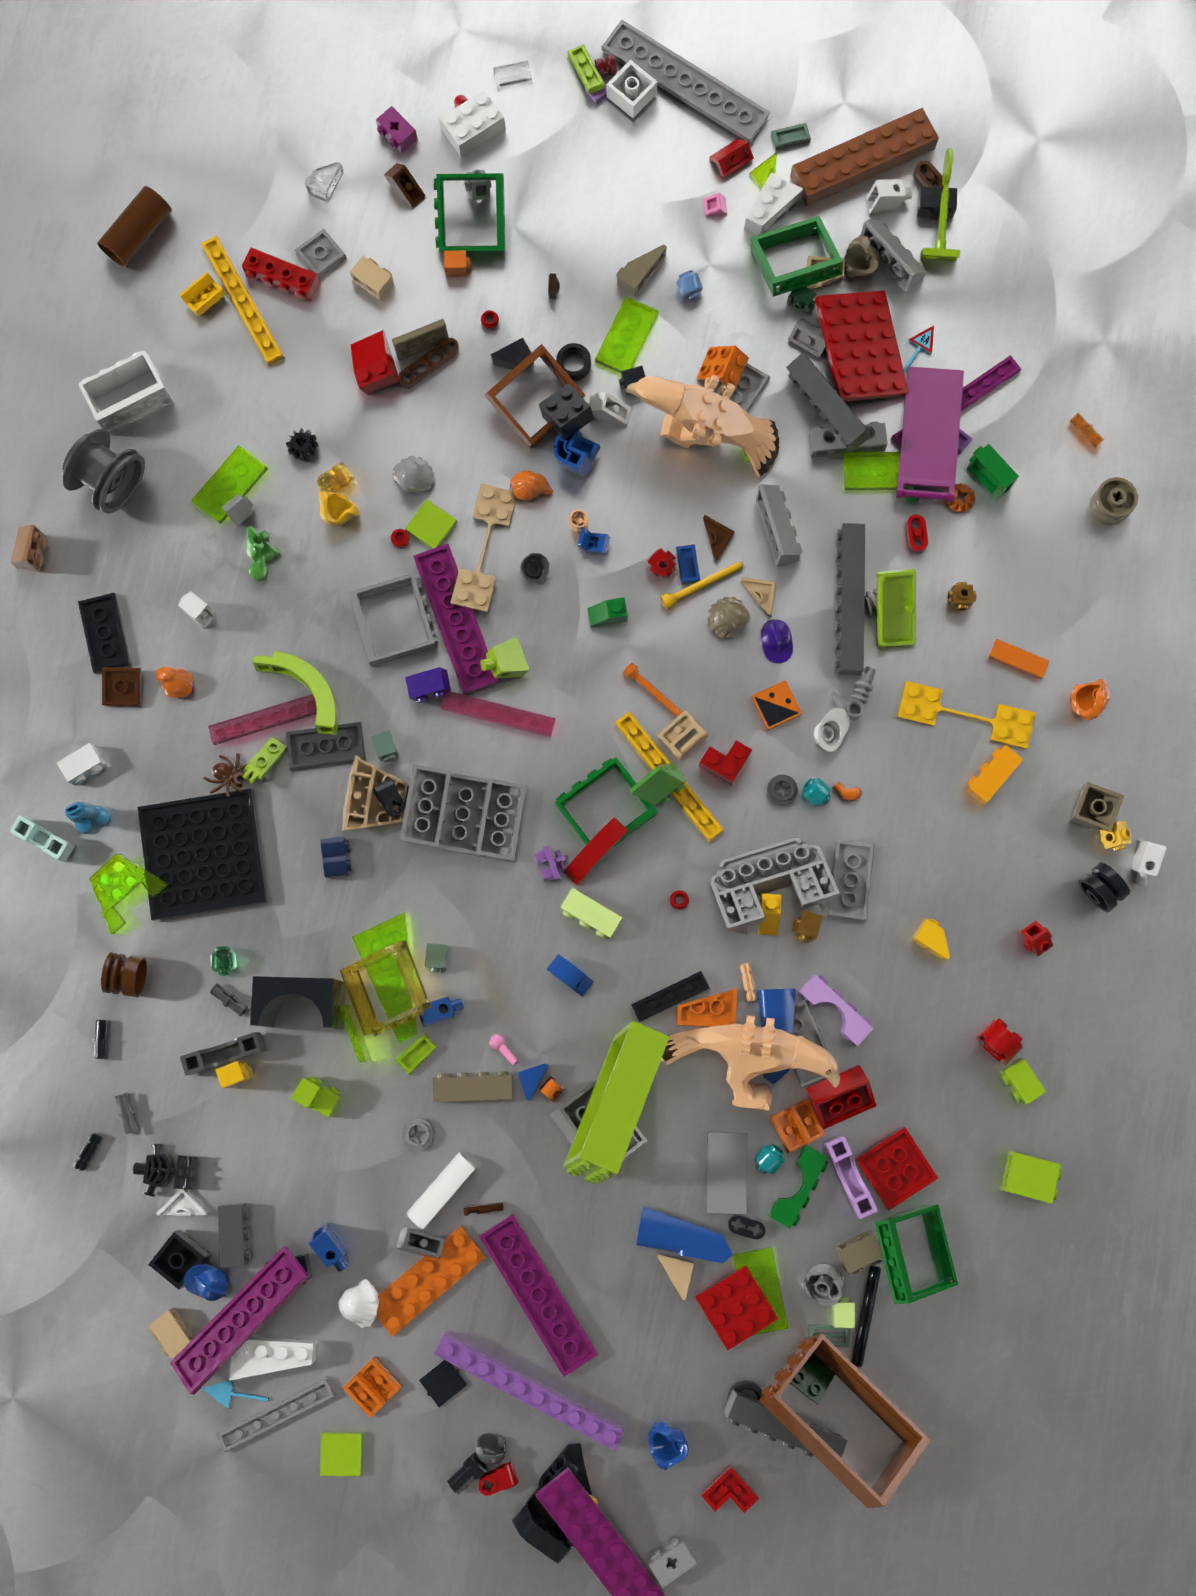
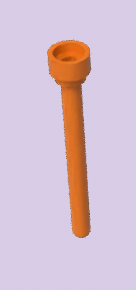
M632 662L622 674L632 680L635 679L678 717L682 711L639 673L638 667Z

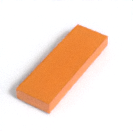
M999 639L995 640L988 656L991 659L1039 679L1043 678L1049 664V660Z

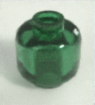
M229 946L216 947L215 951L211 952V970L218 972L219 976L230 975V971L236 969V952L231 950Z

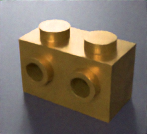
M805 910L799 914V917L794 920L792 931H795L794 936L798 937V941L809 943L817 939L823 915Z

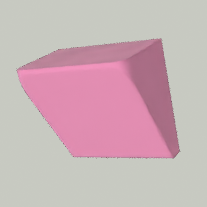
M720 192L704 198L706 216L727 214L726 198Z

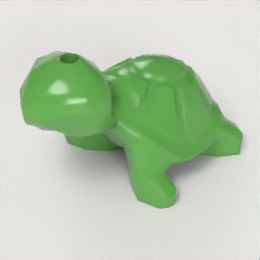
M249 526L246 529V550L253 563L249 567L248 572L256 581H262L267 573L265 563L279 555L281 551L273 548L266 541L268 538L267 531L263 530L258 533L253 527Z

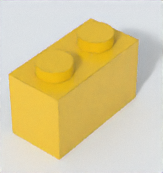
M236 1061L215 1069L221 1088H232L252 1080L253 1069L250 1063L247 1064L246 1061Z

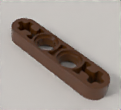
M454 338L445 339L399 373L400 386L405 389L412 388L455 357L459 352L457 340ZM449 344L450 346L454 345V350L448 349L447 346ZM434 354H439L441 356V359L438 362H433L431 360V357ZM419 365L426 366V370L423 373L416 371ZM406 376L410 381H404L403 377Z

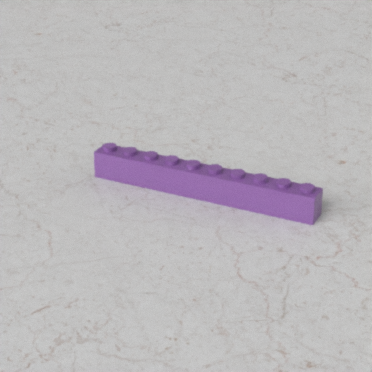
M447 1332L444 1333L434 1353L436 1356L614 1451L616 1450L624 1433L623 1426Z

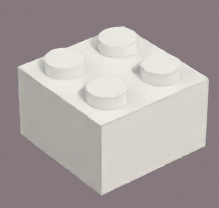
M630 60L606 84L607 97L634 118L657 94V81Z

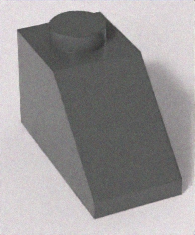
M411 1228L401 1229L396 1249L440 1259L445 1238Z

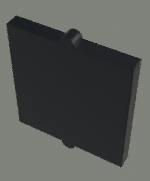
M443 1360L419 1380L426 1389L427 1396H431L438 1407L442 1406L467 1386V1383L459 1374V1369H456L453 1364L446 1360Z

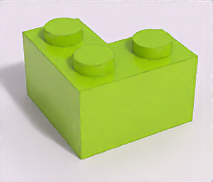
M315 1076L302 1077L290 1099L307 1109L312 1108L328 1118L332 1117L343 1098L339 1094L340 1090L331 1085L329 1088L322 1085L323 1081Z

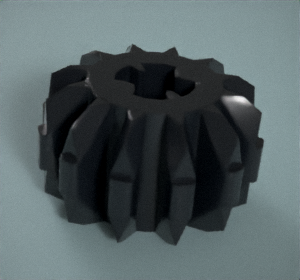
M301 428L299 433L293 430L294 436L288 435L289 441L286 442L289 454H293L296 460L300 457L304 461L306 456L311 459V453L316 454L317 452L315 449L318 447L316 436L314 434L311 435L310 430L304 432Z

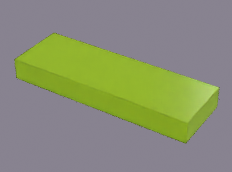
M584 44L567 51L589 95L605 88V83Z

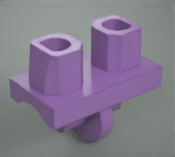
M549 845L543 847L544 850L534 854L538 865L549 862L550 868L541 871L544 881L561 880L556 864H559L561 870L566 869L564 862L569 858L567 855L562 856L560 850L554 852L556 859H553Z

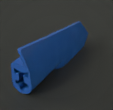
M795 988L758 990L760 1027L766 1026L767 1018H775V1029L784 1030L790 1034L793 1033ZM789 1069L765 1073L763 1078L774 1085L789 1072Z
M643 1207L637 1236V1246L675 1252L681 1256L724 1263L733 1255L722 1234L648 1207Z

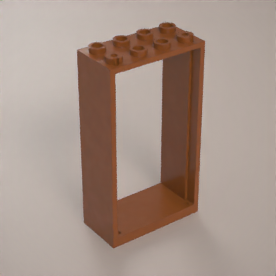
M823 1334L812 1335L809 1338L805 1337L799 1342L797 1352L792 1353L786 1359L787 1365L776 1372L773 1383L771 1385L768 1384L762 1390L763 1396L759 1401L867 1508L885 1507L931 1440ZM812 1353L828 1366L903 1441V1444L872 1487L779 1397Z

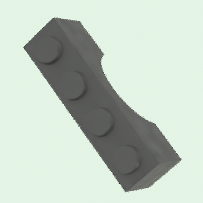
M253 1032L218 1046L180 1056L185 1076L264 1052L266 1049L261 1032Z

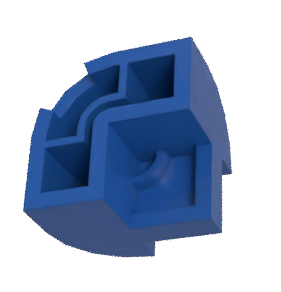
M580 430L566 440L557 435L553 444L554 455L559 464L581 476L588 474L593 468L592 462L601 448L599 444L583 438Z

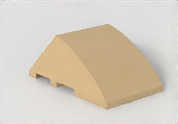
M355 755L348 780L342 831L403 822L405 810L397 817L388 816L376 798L373 787L391 779L405 803L407 786L409 784ZM398 805L391 807L392 810L399 808Z

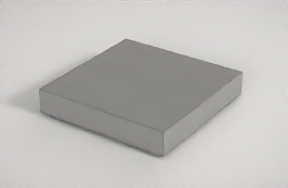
M322 229L295 249L298 256L312 272L318 275V278L347 258L325 229Z

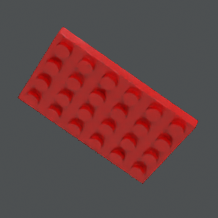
M885 290L817 296L815 301L835 389L844 401L906 396V393H909Z

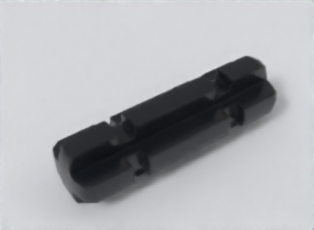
M96 1133L90 1135L89 1142H86L78 1156L79 1159L74 1163V1168L80 1171L86 1168V1162L90 1161L97 1148L96 1145L102 1139L100 1135Z

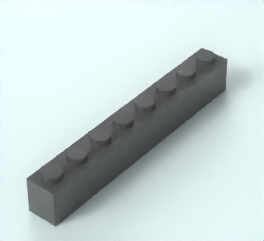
M843 523L841 529L837 530V541H840V547L837 548V559H840V565H837L836 575L840 577V584L836 586V595H839V602L836 603V613H839V620H836V632H839V639H836L835 649L839 650V656L835 659V668H838V674L861 675L864 671L865 524Z

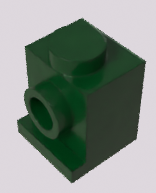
M807 287L793 290L788 296L787 305L790 306L792 303L799 311L805 313L808 311L812 312L816 306L815 298L817 294Z

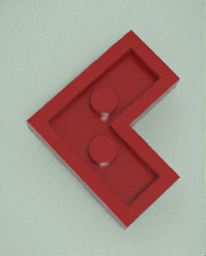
M731 1465L701 1493V1496L715 1512L729 1498L744 1513L759 1500L757 1494Z

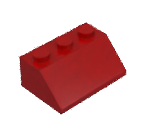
M860 1065L839 1073L840 1082L836 1088L833 1087V1084L828 1079L806 1088L810 1103L823 1130L876 1107L869 1079Z

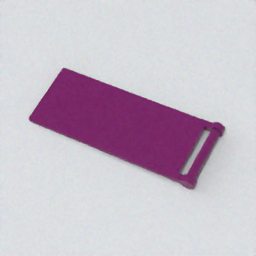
M908 367L907 386L909 393H906L896 498L913 497L954 502L964 378L963 370ZM903 485L945 488L949 490L948 492L903 489Z

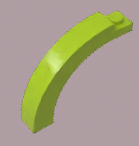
M274 651L273 658L267 655L254 656L252 663L256 671L283 674L296 679L306 686L316 700L317 716L315 726L318 733L338 734V711L334 697L323 676L313 666L294 655Z

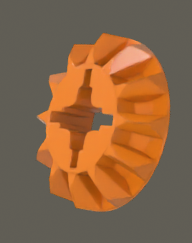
M963 483L955 484L954 502H947L946 500V503L955 512H966L975 503V491L970 488V485ZM958 493H960L961 495H966L963 501L961 499L955 500V498L958 496Z

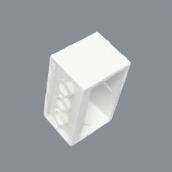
M145 350L134 353L131 357L120 360L115 365L104 368L98 374L86 377L82 382L78 383L95 419L109 434L174 402L154 363ZM152 371L157 382L156 384L102 411L96 405L94 399Z

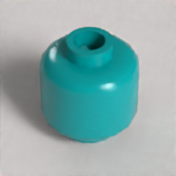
M810 778L802 788L803 797L814 806L825 805L831 798V787L820 778Z
M775 1144L764 1145L755 1156L756 1168L763 1174H774L784 1163V1152Z

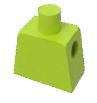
M517 637L492 647L486 653L487 659L481 660L482 670L491 669L495 678L523 677L529 671Z

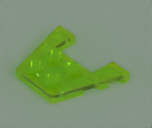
M116 853L89 878L96 899L100 902L103 910L102 915L109 926L107 929L110 934H115L126 924V921L115 909V906L140 883H142L151 896H156L167 886L166 882L120 853Z

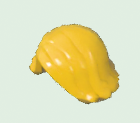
M330 491L319 493L320 515L326 524L342 526L352 516L359 514L355 502L350 501V498Z

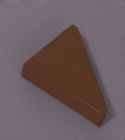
M704 515L703 521L714 561L717 562L735 531Z
M503 1202L466 1205L463 1209L464 1215L468 1216L470 1213L483 1214L492 1211H503L504 1207Z

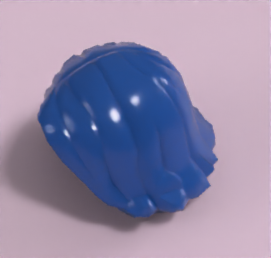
M655 1422L648 1434L649 1449L656 1465L660 1469L668 1470V1468L683 1461L688 1456V1442L682 1430L669 1427L664 1422Z

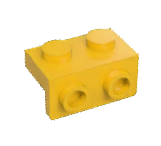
M206 272L180 294V297L187 307L199 317L226 293Z

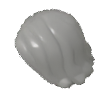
M409 456L408 458L401 459V462L393 468V480L399 483L402 490L407 493L428 491L434 483L432 468L428 465V461L423 460L421 457Z

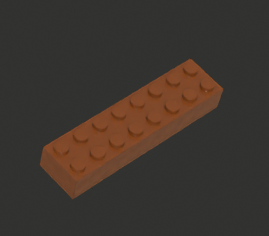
M922 107L792 165L790 177L795 185L803 188L801 198L807 207L935 150L939 137Z

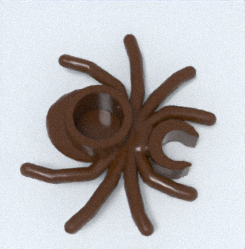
M237 753L233 768V764L227 757L219 755L230 767L225 763H217L212 768V774L218 780H212L207 777L203 778L210 783H222L217 788L211 790L210 793L217 792L225 785L227 797H230V785L241 793L242 790L240 788L243 786L238 780L246 781L243 778L245 772L241 770L245 769L247 764L237 769L240 760V754Z

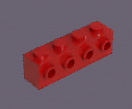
M250 247L242 264L244 273L248 278L261 280L267 286L273 285L278 287L284 293H293L302 300L307 299L311 301L320 283L316 273Z

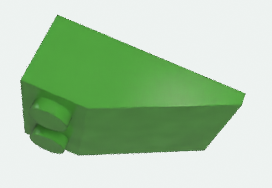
M669 763L656 767L629 791L631 794L652 805L661 804L662 806L671 799L669 796L673 792L677 794L685 788L683 784L688 780L675 763Z

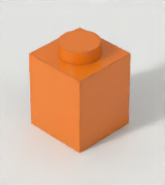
M466 250L444 251L446 277L468 276L467 269H471L470 257L466 255Z

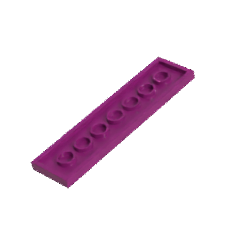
M449 544L414 555L416 566L463 694L465 695L498 683L499 679L493 676L491 669L483 671L481 668V660L487 659L486 653L488 650L473 609L451 604L459 571Z
M514 1214L481 1234L479 1238L563 1377L597 1356L598 1352Z
M283 1246L170 1362L189 1394L195 1395L310 1277L288 1247Z
M569 1467L535 1494L612 1596H665L664 1592Z

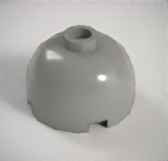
M821 1263L809 1270L803 1286L810 1299L815 1298L819 1301L818 1304L831 1306L837 1304L842 1297L845 1281L843 1274L838 1268L831 1264Z

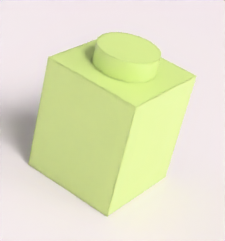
M842 1296L837 1304L832 1305V1325L834 1328H855V1303L849 1300V1297Z

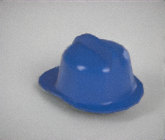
M198 1264L186 1272L184 1286L190 1293L208 1301H216L222 1296H227L228 1276L224 1271L207 1264Z

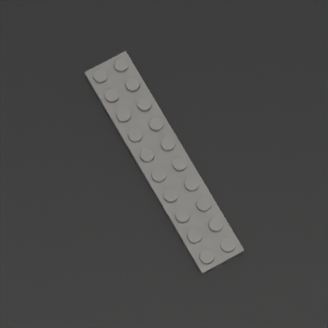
M624 20L619 22L601 46L603 52L608 55L612 54L614 59L624 65L632 60L657 81V86L748 143L751 142L770 115V112Z

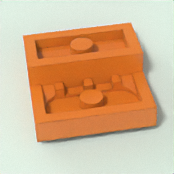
M808 1099L769 1117L787 1154L825 1135Z
M374 1356L343 1389L371 1418L402 1385Z

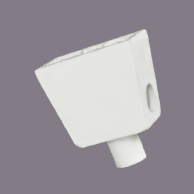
M900 179L876 180L865 198L869 215L899 209L904 200L912 198V189L904 188L903 181Z
M1137 841L1131 870L1138 872L1135 883L1147 886L1149 876L1158 875L1167 846L1148 841Z

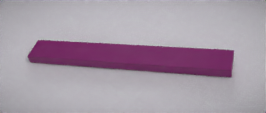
M1011 355L963 387L961 412L1022 370ZM902 429L891 437L900 451Z

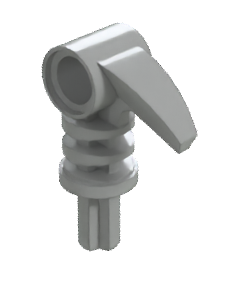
M866 666L860 681H855L854 685L857 688L853 689L855 694L851 695L850 700H844L836 691L831 693L837 708L844 709L852 721L858 720L864 712L863 704L867 703L865 698L870 696L868 692L874 688L871 682L876 669ZM850 707H857L859 714L851 713Z

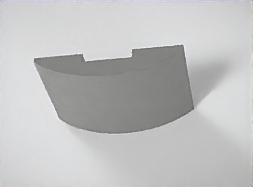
M413 764L399 841L459 854L514 861L527 785L472 777Z

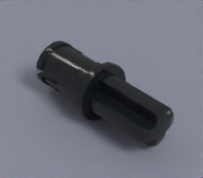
M107 1020L96 1021L95 1039H93L95 1041L94 1059H107V1041H109L107 1039Z

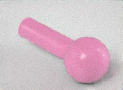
M498 1034L491 1037V1048L499 1050L512 1066H515L519 1060L505 1046L504 1037Z

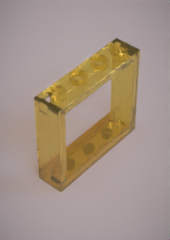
M406 940L393 943L340 970L364 1036L372 1033L374 1036L384 1033L383 1029L386 1028V1031L397 1027L396 1023H406L411 1020V1016L413 1018L425 1014L424 1010L431 1007ZM394 955L414 1008L378 1024L359 972Z

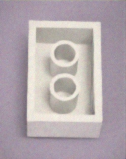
M485 90L439 118L442 132L460 157L506 129L504 116Z

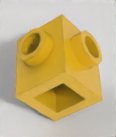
M1126 821L1115 822L1111 832L1100 830L1101 842L1105 849L1113 848V851L1125 849V845L1131 843V833L1127 828Z

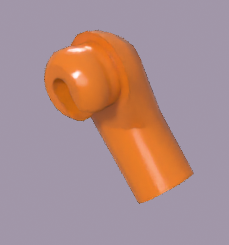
M840 782L833 787L836 793L846 801L857 800L862 795V790L859 787L846 789Z

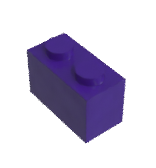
M441 667L405 677L409 699L417 703L427 702L428 698L432 697L442 698L446 696V693L451 692L447 670Z

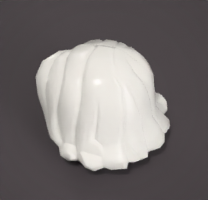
M360 1280L357 1286L347 1289L338 1301V1307L342 1316L355 1322L361 1328L369 1327L374 1322L379 1308V1298L375 1287L368 1280Z

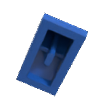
M542 1064L518 1072L527 1100L531 1101L549 1065Z

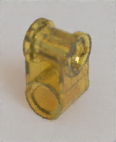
M340 462L320 475L317 479V484L320 492L330 491L336 493L343 487L351 484L354 476L346 465Z

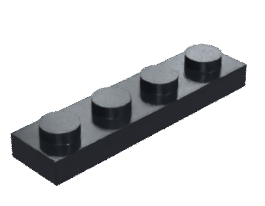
M699 971L631 1004L638 1021L641 1022L710 989L702 971Z

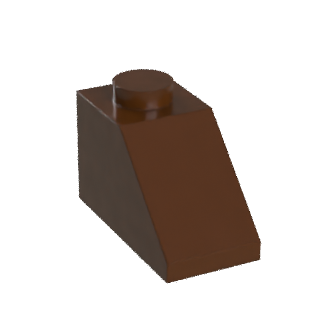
M396 163L384 174L394 191L411 207L426 196L405 165Z

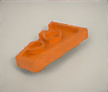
M737 988L678 1005L677 1025L712 1027L736 1024Z

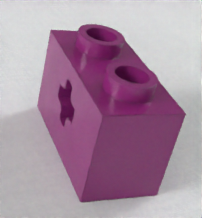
M393 106L376 119L378 133L382 137L385 136L390 145L401 153L418 140L416 130Z

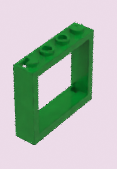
M436 174L433 187L434 190H437V198H434V209L438 210V217H435V229H438V236L435 237V242L439 252L466 250V252L506 251L504 174ZM496 180L497 245L446 246L444 181Z
M820 216L750 237L751 252L773 297L843 275V261ZM817 233L830 260L775 277L763 250Z
M617 757L613 760L610 758L605 761L601 769L598 771L594 769L587 775L586 780L576 782L571 787L572 790L567 794L563 792L556 798L555 806L585 845L590 840L564 806L613 769L618 771L630 788L635 786L637 783ZM638 797L647 811L625 826L628 829L627 833L613 847L658 814L654 805Z
M938 1204L924 1205L874 1222L894 1304H910L958 1285ZM922 1214L938 1281L912 1291L895 1223Z

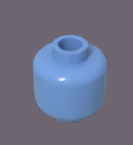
M690 270L679 275L677 286L683 298L689 297L690 300L699 297V292L703 290L699 274Z

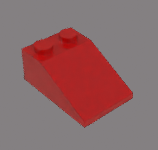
M383 330L351 344L353 370L360 390L369 395L400 381Z

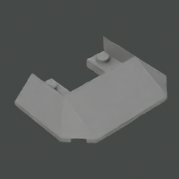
M796 837L724 859L719 864L716 874L710 880V885L727 930L748 934L747 926L765 921L764 913L757 898L761 894L793 885L803 909L819 904L822 911L840 896L821 848L814 844H806Z

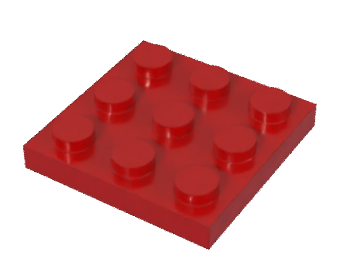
M906 1127L899 1129L855 1158L888 1211L938 1179Z
M747 1265L695 1297L727 1351L779 1319Z

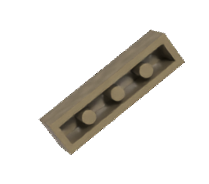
M508 1071L496 1072L497 1076H489V1072H477L475 1077H469V1073H457V1077H449V1073L438 1074V1078H433V1102L514 1099L513 1075H508Z

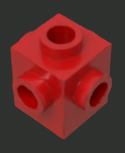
M659 547L647 559V562L652 566L650 570L657 577L659 575L662 577L667 575L669 577L676 570L674 567L676 565L674 561L676 557L669 550L665 552ZM661 561L666 562L664 566L659 565Z
M1034 921L1020 931L1024 939L1023 945L1028 952L1032 951L1037 956H1040L1054 946L1051 940V932L1037 921Z

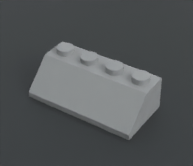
M879 219L865 221L860 236H867L869 238L870 244L879 251V263L907 293L923 280L926 273L924 266L914 259L911 251L905 249L900 239L889 231L885 223H882Z
M759 485L756 500L777 567L799 561L802 548L795 539L797 533L795 526H791L789 520L791 519L789 508L786 509L784 504L786 502L784 491H780L778 485Z

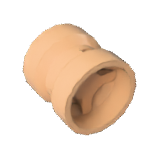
M575 510L570 515V527L574 532L582 533V529L588 528V516L583 510Z

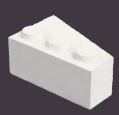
M771 173L746 216L744 228L757 235L763 234L781 215L789 211L790 207L801 200L803 188Z

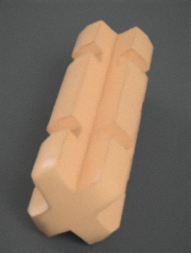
M741 964L740 970L743 973L744 990L747 992L745 994L746 1000L748 1002L756 1001L757 994L754 992L753 974L750 972L752 971L751 964Z

